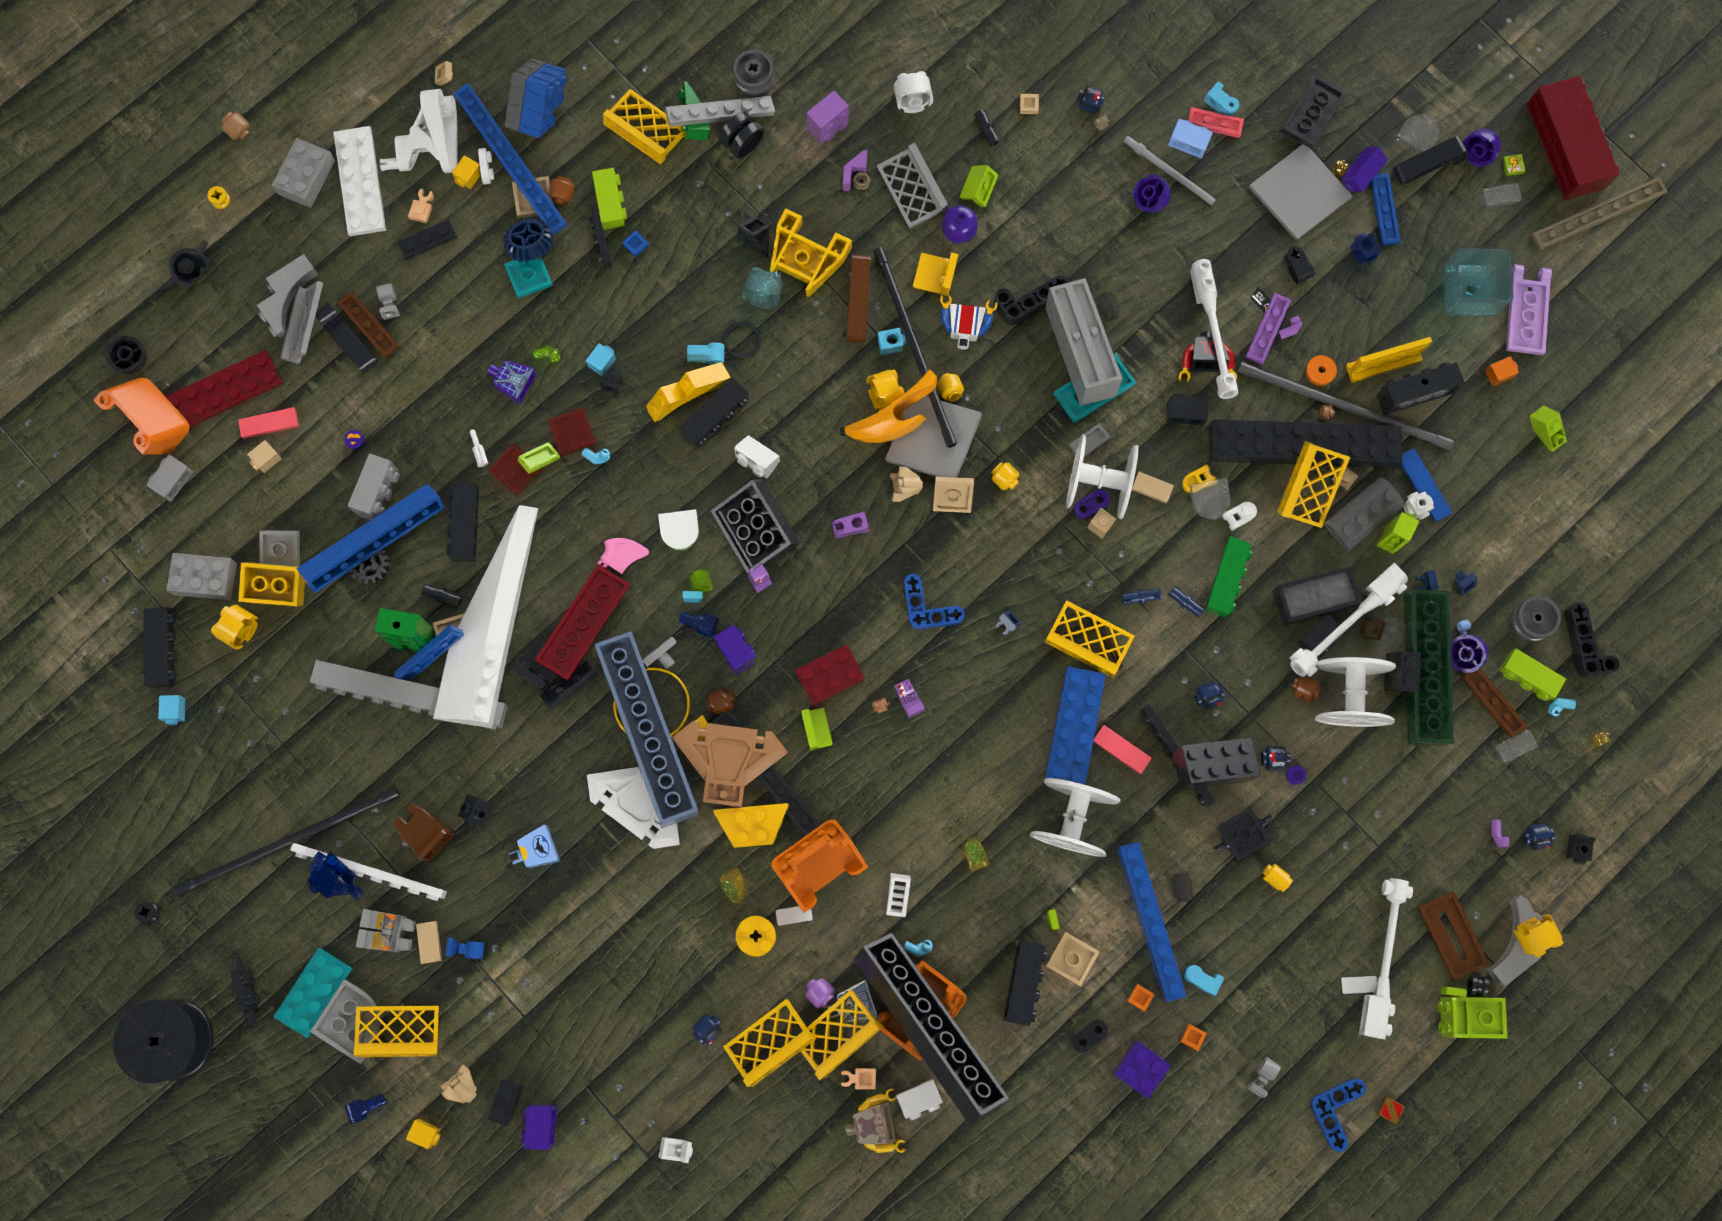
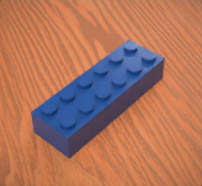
M1070 666L1065 669L1044 779H1061L1085 785L1106 674Z

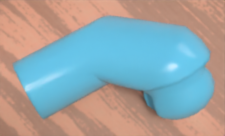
M585 448L581 454L593 464L604 463L610 459V452L607 449L594 453L590 449Z
M1557 698L1549 705L1548 712L1553 716H1558L1564 708L1574 710L1576 701Z
M924 940L917 945L906 941L903 949L916 957H921L931 952L933 944L930 940Z

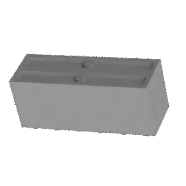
M1086 278L1051 287L1045 309L1080 406L1116 397L1122 376Z

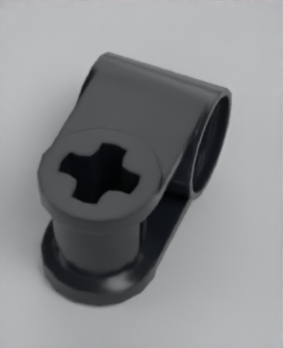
M1299 246L1291 247L1285 254L1283 261L1291 274L1292 280L1299 284L1314 277L1315 271L1303 249Z

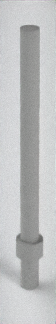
M1129 136L1125 138L1124 142L1133 148L1135 153L1139 156H1144L1211 206L1216 200L1148 151L1145 145L1137 143Z

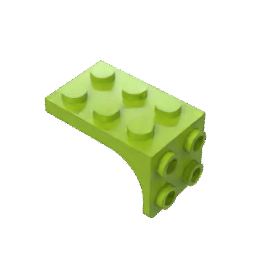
M1440 997L1438 1012L1441 1013V1021H1439L1438 1029L1441 1037L1507 1039L1506 998Z

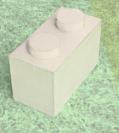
M933 1079L896 1095L905 1119L910 1118V1120L921 1117L920 1112L927 1109L929 1112L939 1109V1104L943 1103Z

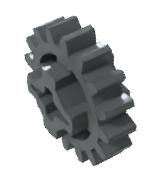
M382 549L359 564L360 572H358L357 566L348 572L354 573L351 577L354 580L358 579L357 582L360 584L365 581V584L369 586L372 581L376 585L377 579L383 581L382 575L389 574L386 568L391 567L387 563L390 558L384 556L386 551ZM378 556L381 559V565L378 564Z

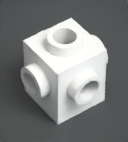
M1415 492L1407 496L1408 500L1403 506L1405 513H1410L1415 516V519L1419 518V520L1430 515L1429 512L1434 509L1433 500L1426 492L1420 494Z

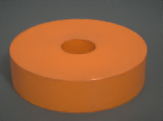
M1319 355L1309 361L1305 373L1312 384L1325 386L1335 378L1337 367L1331 358ZM1318 369H1323L1324 373H1320Z

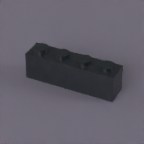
M731 378L679 428L680 435L695 449L699 446H704L712 433L716 434L726 420L729 421L733 418L735 411L739 407L743 408L748 403V392L734 378Z
M453 483V489H450L452 507L449 508L451 526H448L450 544L447 545V556L453 562H476L480 489L476 483Z
M168 607L143 609L144 685L149 688L173 687L174 681L177 678L176 670L174 669V662L176 661V652L174 650L176 634L173 631L176 616L173 610Z

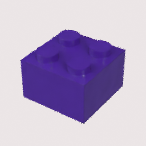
M732 625L714 636V639L734 674L738 675L756 664L754 659L756 658V653L750 644L746 645V637L741 628L736 629L735 625Z
M1133 1041L1112 1074L1144 1098L1149 1099L1171 1065L1139 1041Z
M532 1104L527 1106V1110L524 1109L523 1122H526L525 1131H522L521 1143H524V1149L549 1150L554 1147L557 1105Z

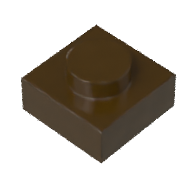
M1365 618L1360 636L1380 641L1386 623L1382 620Z

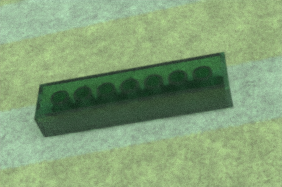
M1411 589L1404 594L1406 652L1421 653L1419 692H1407L1408 745L1448 746L1454 744L1450 592L1444 590Z

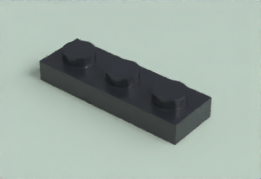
M598 209L592 210V218H589L591 229L596 231V235H593L595 246L600 248V252H597L599 263H603L605 269L610 268L612 264Z
M449 219L398 241V244L405 259L408 260L457 238Z
M586 660L577 667L569 681L562 678L542 693L540 697L552 711L598 675Z

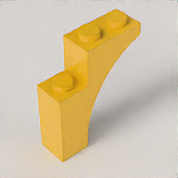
M722 362L686 372L679 382L660 387L646 405L648 413L654 422L660 421L684 403L702 394L721 388L728 382L730 376Z

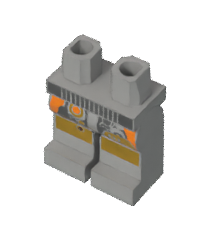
M363 909L360 927L378 929L381 932L359 929L356 947L393 952L411 950L412 940L403 939L404 931L414 932L416 921L407 919L406 916Z

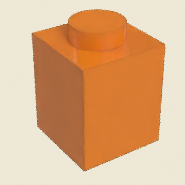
M1510 356L1491 364L1485 370V373L1494 387L1513 379L1519 371L1516 362Z

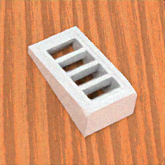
M891 873L886 915L906 917L911 881L909 875ZM894 882H905V885L894 884ZM893 890H904V893L893 892ZM892 897L903 898V902L894 901ZM891 905L902 906V910L892 909Z

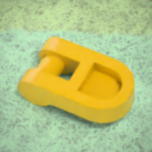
M1208 464L1184 477L1182 487L1185 492L1193 494L1217 482L1216 477L1211 475V469ZM1200 475H1203L1206 480L1202 481Z

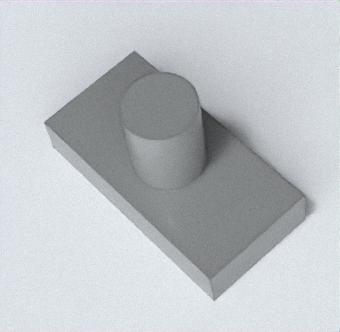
M670 636L642 659L643 664L648 667L658 659L665 669H668L675 661L666 651L677 643L676 640Z

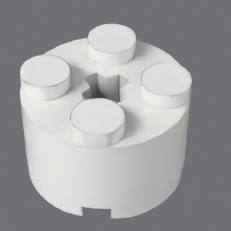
M924 71L911 74L902 73L897 76L898 80L894 83V92L898 109L902 108L906 113H917L923 111L924 106L927 104L930 106L933 103L930 81Z

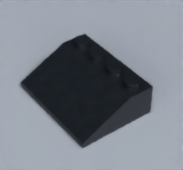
M763 479L751 480L711 510L746 572L757 567L760 563L763 566L771 563L800 544L798 537Z

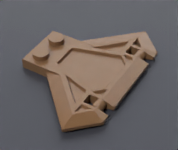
M692 721L675 734L672 739L705 781L702 802L742 807L744 787L788 753L774 733L765 731V737L757 736L758 730L711 723H707V729L699 728V722ZM704 736L705 742L697 741V737ZM756 743L763 744V749H756Z

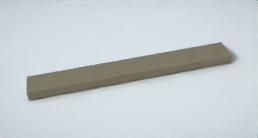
M1657 177L1536 231L1530 237L1538 251H1541L1662 197L1668 191L1660 177Z

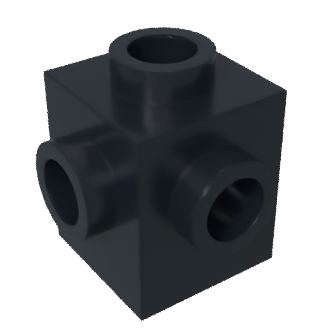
M467 794L464 803L460 807L458 816L464 818V823L475 827L476 824L484 826L493 804Z

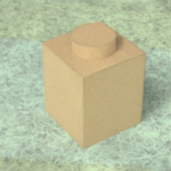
M266 440L247 454L251 458L249 463L256 471L260 469L263 473L282 459Z
M1100 508L1087 528L1103 539L1116 521V518Z

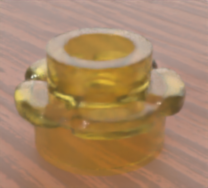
M1344 159L1335 160L1333 175L1342 177L1346 173L1348 164L1344 162Z
M1602 731L1593 736L1594 741L1592 744L1599 748L1611 741L1608 736L1609 733L1604 734Z

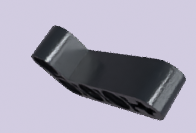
M1457 135L1393 167V171L1400 185H1405L1449 163L1457 165L1463 162L1468 157V151L1460 135Z
M1061 275L1056 276L1017 300L1008 289H999L995 294L994 306L997 302L996 309L1008 325H1016L1045 308L1047 298H1041L1039 294L1044 293L1048 296L1051 287L1069 283L1068 279ZM1004 297L1007 301L1001 302L998 298ZM1024 303H1031L1033 307L1027 308ZM1015 312L1017 316L1011 317L1008 313Z
M328 302L316 311L315 318L363 374L378 363Z
M1577 602L1567 607L1565 619L1577 673L1583 678L1605 676L1617 671L1620 662L1615 656L1599 657L1587 605ZM1578 627L1582 628L1583 635L1578 632ZM1582 645L1587 648V653L1583 652ZM1605 661L1609 663L1610 669L1605 667ZM1586 664L1590 665L1591 672L1586 669Z

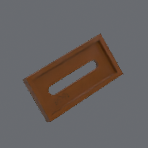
M1454 891L1417 907L1452 981L1490 965ZM1441 911L1447 915L1452 929L1465 953L1464 960L1459 958L1440 919L1439 913Z

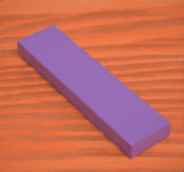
M1277 293L1273 294L1245 356L1246 359L1261 366L1263 365L1291 303V299Z

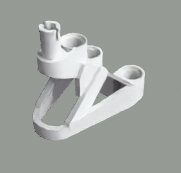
M441 89L420 92L421 109L414 125L410 128V134L395 137L396 158L380 159V163H383V165H380L382 171L392 169L409 171L414 167L419 152H430L440 161L444 173L453 172L458 165L457 110L453 96H444Z

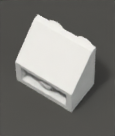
M749 435L734 448L736 459H738L737 462L745 468L748 466L753 469L752 472L760 478L763 476L768 479L780 462L779 455Z

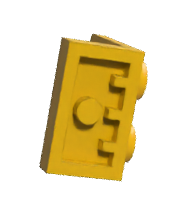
M951 252L950 259L921 253L913 288L949 296L958 254Z

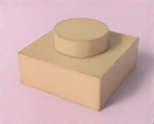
M445 61L435 67V84L442 86L451 81L453 75L452 63Z
M1020 94V114H1038L1039 94Z
M1346 467L1338 487L1346 492L1358 475Z

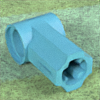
M716 342L709 343L708 345H688L687 361L708 363L709 365L720 362L724 364L725 345Z

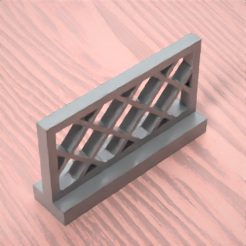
M915 143L909 145V149L877 165L909 229L941 212L944 214L949 210L944 196ZM908 155L911 160L909 167L900 165L901 159ZM888 165L894 166L893 175L885 174L883 168ZM898 168L907 170L905 179L896 177ZM910 171L918 173L917 182L907 180ZM894 180L903 182L901 191L892 188ZM906 183L915 185L913 194L903 192ZM918 186L926 188L925 198L916 195ZM902 195L911 197L909 206L901 205ZM914 199L924 201L921 210L912 208ZM926 202L934 204L936 210L932 212L924 211ZM910 211L920 213L917 220L910 222L908 218Z
M317 281L306 289L302 287L297 288L280 359L299 364L302 356L306 354L323 286L322 282Z

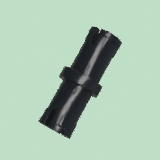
M984 109L978 110L975 113V117L981 127L980 131L985 135L990 147H993L1000 141L994 130V124L990 122Z
M425 584L421 591V595L433 598L439 603L444 602L456 607L460 605L462 600L461 595L448 592L445 588L439 589Z

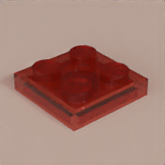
M584 407L548 419L560 456L596 444Z
M513 443L489 468L488 472L517 497L538 475L542 468L528 474L518 462V457L525 454V452Z

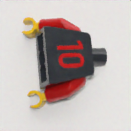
M1210 331L1202 332L1200 334L1201 337H1196L1194 343L1190 344L1183 353L1181 365L1183 371L1178 376L1179 381H1181L1182 374L1187 375V382L1189 381L1190 373L1188 369L1191 372H1220L1214 340ZM1221 338L1228 373H1233L1237 379V374L1233 372V368H1235L1234 353L1224 344Z

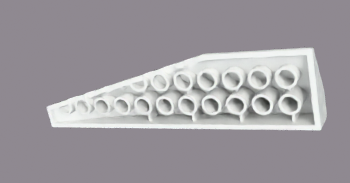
M518 506L458 626L459 629H462L464 635L448 649L433 719L492 728L538 508Z

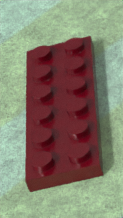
M264 350L165 397L188 421L189 427H192L278 387L283 382L269 352Z
M597 564L535 658V662L569 681L629 589L630 583Z

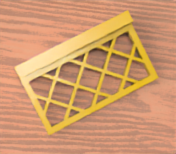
M631 89L610 110L607 109L603 113V124L660 165L665 161L666 155L685 136L681 126L669 127L666 114ZM632 97L637 100V104L627 105L626 101ZM648 108L652 114L641 115V109ZM628 109H638L639 115L628 116ZM617 110H625L626 116L619 117L614 113ZM662 118L666 121V124L656 125L655 119ZM653 119V125L643 126L642 120ZM640 120V126L633 127L629 121ZM677 128L681 131L678 135H670V129ZM667 129L668 135L657 136V130ZM654 130L655 136L647 137L644 135V131ZM669 140V145L664 149L659 145L658 141Z
M1431 337L1360 357L1357 361L1347 363L1346 369L1351 382L1421 363L1423 361L1421 354L1432 343Z
M1305 441L1277 512L1281 516L1322 528L1350 457ZM1317 450L1323 452L1326 457L1325 460L1316 463L1314 459ZM1337 457L1343 459L1341 466L1334 469L1331 460ZM1328 462L1331 471L1321 475L1318 467ZM1316 468L1319 477L1309 481L1307 477L1308 472ZM1333 474L1335 482L1327 487L1324 478ZM1321 480L1324 489L1314 493L1311 484ZM1309 486L1312 495L1302 499L1300 495L1301 490ZM1326 492L1328 496L1327 501L1319 504L1316 496ZM1314 498L1317 506L1307 510L1304 502ZM1302 504L1305 512L1300 515L1292 514L1294 507ZM1316 510H1319L1321 514L1318 522L1313 521L1309 515Z
M1066 600L1045 643L1113 678L1135 636ZM1067 607L1075 610L1076 618L1067 620L1065 615ZM1085 617L1091 618L1094 626L1084 629L1081 619ZM1078 620L1081 630L1071 633L1068 623ZM1065 624L1068 634L1061 636L1055 633L1057 626ZM1102 626L1108 627L1111 635L1101 638L1098 628ZM1095 629L1098 639L1088 642L1085 631ZM1082 633L1085 643L1078 645L1074 642L1072 635ZM1123 635L1129 639L1126 645L1118 647L1115 636ZM1112 638L1115 648L1105 650L1102 640ZM1100 642L1103 652H1092L1089 644ZM1117 651L1120 658L1116 664L1109 661L1107 653Z
M851 989L807 1027L809 1031L812 1030L815 1037L825 1038L824 1050L815 1049V1041H813L811 1048L805 1047L800 1052L816 1071L815 1075L821 1080L828 1076L884 1026L874 1018ZM850 996L855 1001V1010L845 1009V1000ZM841 1011L840 1023L830 1022L831 1012ZM845 1012L854 1013V1024L844 1023ZM858 1014H865L869 1019L865 1026L857 1025ZM819 1023L826 1024L825 1035L816 1034V1025ZM830 1025L840 1026L839 1037L829 1036ZM843 1026L853 1027V1036L851 1038H843ZM829 1039L839 1040L836 1051L828 1050ZM814 1052L824 1053L823 1062L820 1065L814 1060Z
M786 999L723 1047L744 1078L743 1081L746 1086L753 1087L815 1041L816 1038L808 1030L790 1001ZM785 1006L790 1011L789 1020L779 1018L780 1010ZM768 1019L775 1020L773 1032L763 1030L764 1022ZM778 1021L788 1022L787 1034L777 1033ZM792 1023L799 1024L803 1030L798 1036L790 1035ZM752 1031L759 1032L757 1044L747 1042L748 1035ZM763 1033L772 1034L771 1046L761 1045ZM776 1035L786 1037L785 1045L782 1048L774 1047ZM736 1043L743 1044L741 1056L735 1055L730 1047ZM747 1045L757 1046L755 1058L745 1057ZM760 1047L770 1049L769 1057L766 1060L758 1059ZM744 1059L754 1061L753 1069L748 1073L743 1068Z
M439 1006L356 1007L354 1058L437 1056ZM385 1011H390L395 1018L386 1025L379 1016ZM405 1011H411L416 1016L408 1025L400 1018ZM425 1011H434V1019L429 1024L420 1017ZM360 1012H370L374 1018L365 1025L360 1020ZM376 1019L384 1026L377 1035L368 1028ZM398 1019L405 1028L396 1035L389 1026ZM417 1019L426 1026L418 1035L410 1028ZM386 1029L394 1036L389 1043H383L378 1038ZM408 1029L415 1038L409 1043H404L399 1036ZM429 1029L434 1034L433 1042L425 1043L420 1036ZM365 1030L374 1037L368 1043H359V1035ZM416 1039H418L421 1043H413V1042H414Z

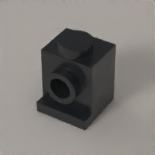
M1580 834L1569 835L1566 858L1572 859L1573 863L1581 865L1592 861L1593 845L1596 838Z

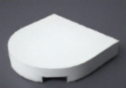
M696 509L658 514L663 541L675 550H685L691 547L699 535Z

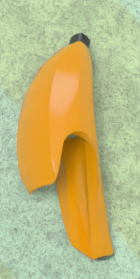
M930 368L911 389L878 413L841 427V436L848 435L855 440L865 443H884L896 440L919 428L927 417L925 418L920 414L903 420V414L905 410L936 388L937 374Z

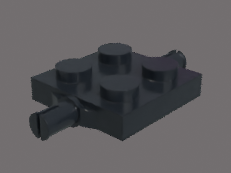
M1250 807L1216 827L1223 842L1213 847V849L1217 850L1215 851L1216 854L1228 849L1235 860L1239 861L1271 842L1266 834L1265 826L1274 822V819H1270L1272 816L1269 814L1260 820Z
M241 957L232 958L235 970L231 972L239 1012L245 1014L247 1026L256 1024L253 1012L259 1009L260 998L254 989L256 984L255 976L250 970L243 968Z

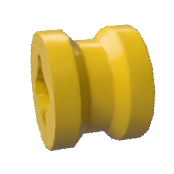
M215 186L208 191V199L215 208L225 209L228 207L230 197L222 187Z

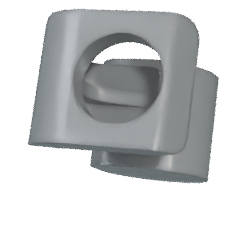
M392 283L376 286L379 300L384 305L379 310L382 318L385 320L401 316L393 303L397 298Z
M1265 1057L1257 1069L1259 1076L1252 1083L1247 1084L1246 1088L1259 1097L1265 1098L1268 1092L1263 1087L1267 1085L1268 1080L1273 1081L1276 1078L1281 1066Z

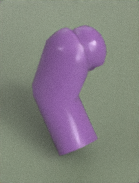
M1299 316L1290 318V327L1279 331L1281 339L1297 334L1302 326Z
M1497 819L1491 820V835L1499 848L1509 847V838L1502 837L1501 821Z

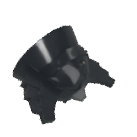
M203 240L196 249L184 248L173 254L168 267L171 277L160 288L162 291H166L176 283L191 288L193 282L196 283L197 280L203 278L204 269L210 267L208 259L203 254L208 244L206 240Z

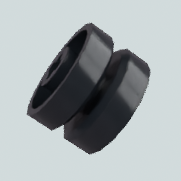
M741 111L726 123L718 139L725 148H730V152L737 159H742L759 145L764 137L765 129L758 122H754L753 117L746 111Z

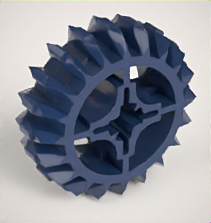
M530 217L528 220L523 218L521 222L516 221V225H510V229L506 230V235L503 236V245L507 254L513 260H518L519 263L524 260L527 264L530 260L534 262L537 258L541 259L542 255L547 256V251H551V246L554 245L553 233L548 224H545L544 220L540 221L538 218L533 220Z

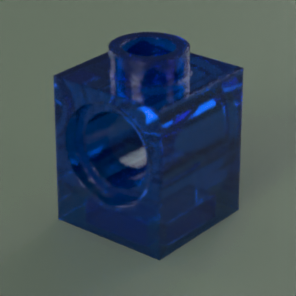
M1362 233L1356 236L1350 246L1360 265L1376 259L1382 252L1372 233L1366 235ZM1362 245L1367 246L1368 250L1364 249Z

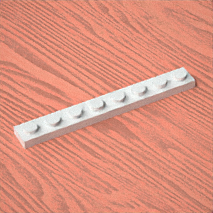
M293 843L291 851L296 852V857L307 860L308 856L315 858V863L326 865V862L334 864V869L344 871L345 868L352 870L351 874L360 877L367 874L371 876L370 880L379 883H382V880L389 881V886L398 889L401 886L408 887L407 892L417 895L420 892L427 893L426 898L438 901V898L445 899L447 891L296 843Z

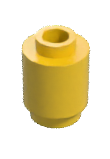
M1275 863L1272 866L1268 864L1262 872L1264 874L1263 879L1276 890H1281L1282 892L1293 881L1290 875Z

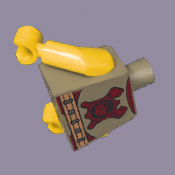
M888 1089L884 1095L880 1093L867 1098L859 1106L858 1113L853 1114L854 1122L847 1123L845 1126L848 1136L856 1135L859 1144H864L866 1148L876 1153L893 1152L894 1149L902 1153L906 1150L904 1148L898 1149V1144L904 1143V1140H895L889 1102L896 1100L897 1097L893 1099L888 1097L889 1091L894 1089Z

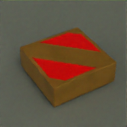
M1385 1096L1377 1115L1397 1125L1405 1106Z

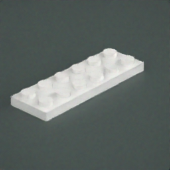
M366 126L335 131L334 140L348 235L356 236L386 231L371 127Z

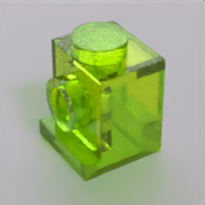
M699 569L692 572V575L689 576L694 591L705 592L713 589L707 570Z

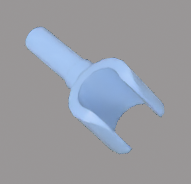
M1467 619L1462 620L1456 624V628L1461 635H1467L1466 630L1471 628V624Z

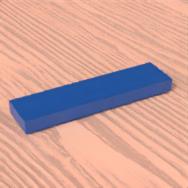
M1389 173L1376 174L1370 184L1381 246L1399 244L1401 241Z
M1413 448L1402 454V463L1400 465L1415 491L1419 494L1426 492L1433 500L1434 509L1429 513L1434 523L1452 514L1451 509L1416 450Z
M448 625L395 671V677L401 680L412 681L464 635L462 629Z

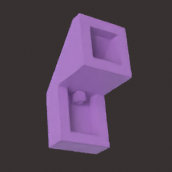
M863 150L844 166L843 191H850L851 174L866 173L867 150Z

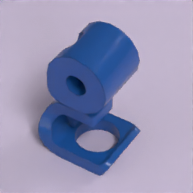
M448 938L445 956L450 957L459 953L464 954L465 958L483 959L485 943L467 941L466 944H462L452 938Z

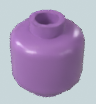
M812 979L806 986V998L816 1008L823 1007L825 1009L835 999V990L825 979Z

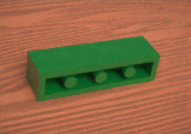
M1231 536L1226 540L1204 611L1225 618L1230 613L1233 614L1236 607L1234 599L1235 596L1239 595L1242 587L1239 583L1241 578L1244 579L1247 572L1245 564L1252 556L1253 550H1250L1252 543Z

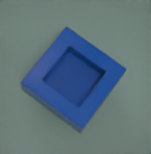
M636 230L622 242L623 246L635 258L649 246L648 242Z

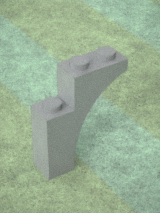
M304 254L266 278L270 284L267 287L272 296L257 305L260 310L258 314L264 323L268 321L271 325L268 329L274 337L278 335L281 340L285 339L287 314L296 295L297 288L303 287L318 276V273Z
M1522 895L1514 896L1509 900L1513 916L1511 938L1502 956L1486 970L1498 987L1508 985L1541 958V956L1535 957L1534 954H1525L1513 932L1517 930L1516 927L1531 918L1543 919L1539 913L1534 912L1530 907V901L1526 897H1522Z

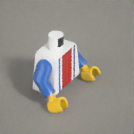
M941 295L940 302L943 305L941 307V322L946 332L950 333V337L958 339L957 347L965 350L969 348V341H977V338L983 336L991 327L994 316L993 311L996 310L998 303L996 302L994 308L989 307L990 300L987 301L986 308L951 304L952 299L950 295L949 300L943 302V296Z

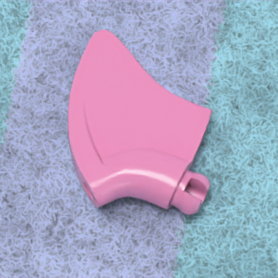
M609 539L604 541L605 551L597 564L605 569L609 565L620 574H623L631 563L647 556L649 550L629 539Z

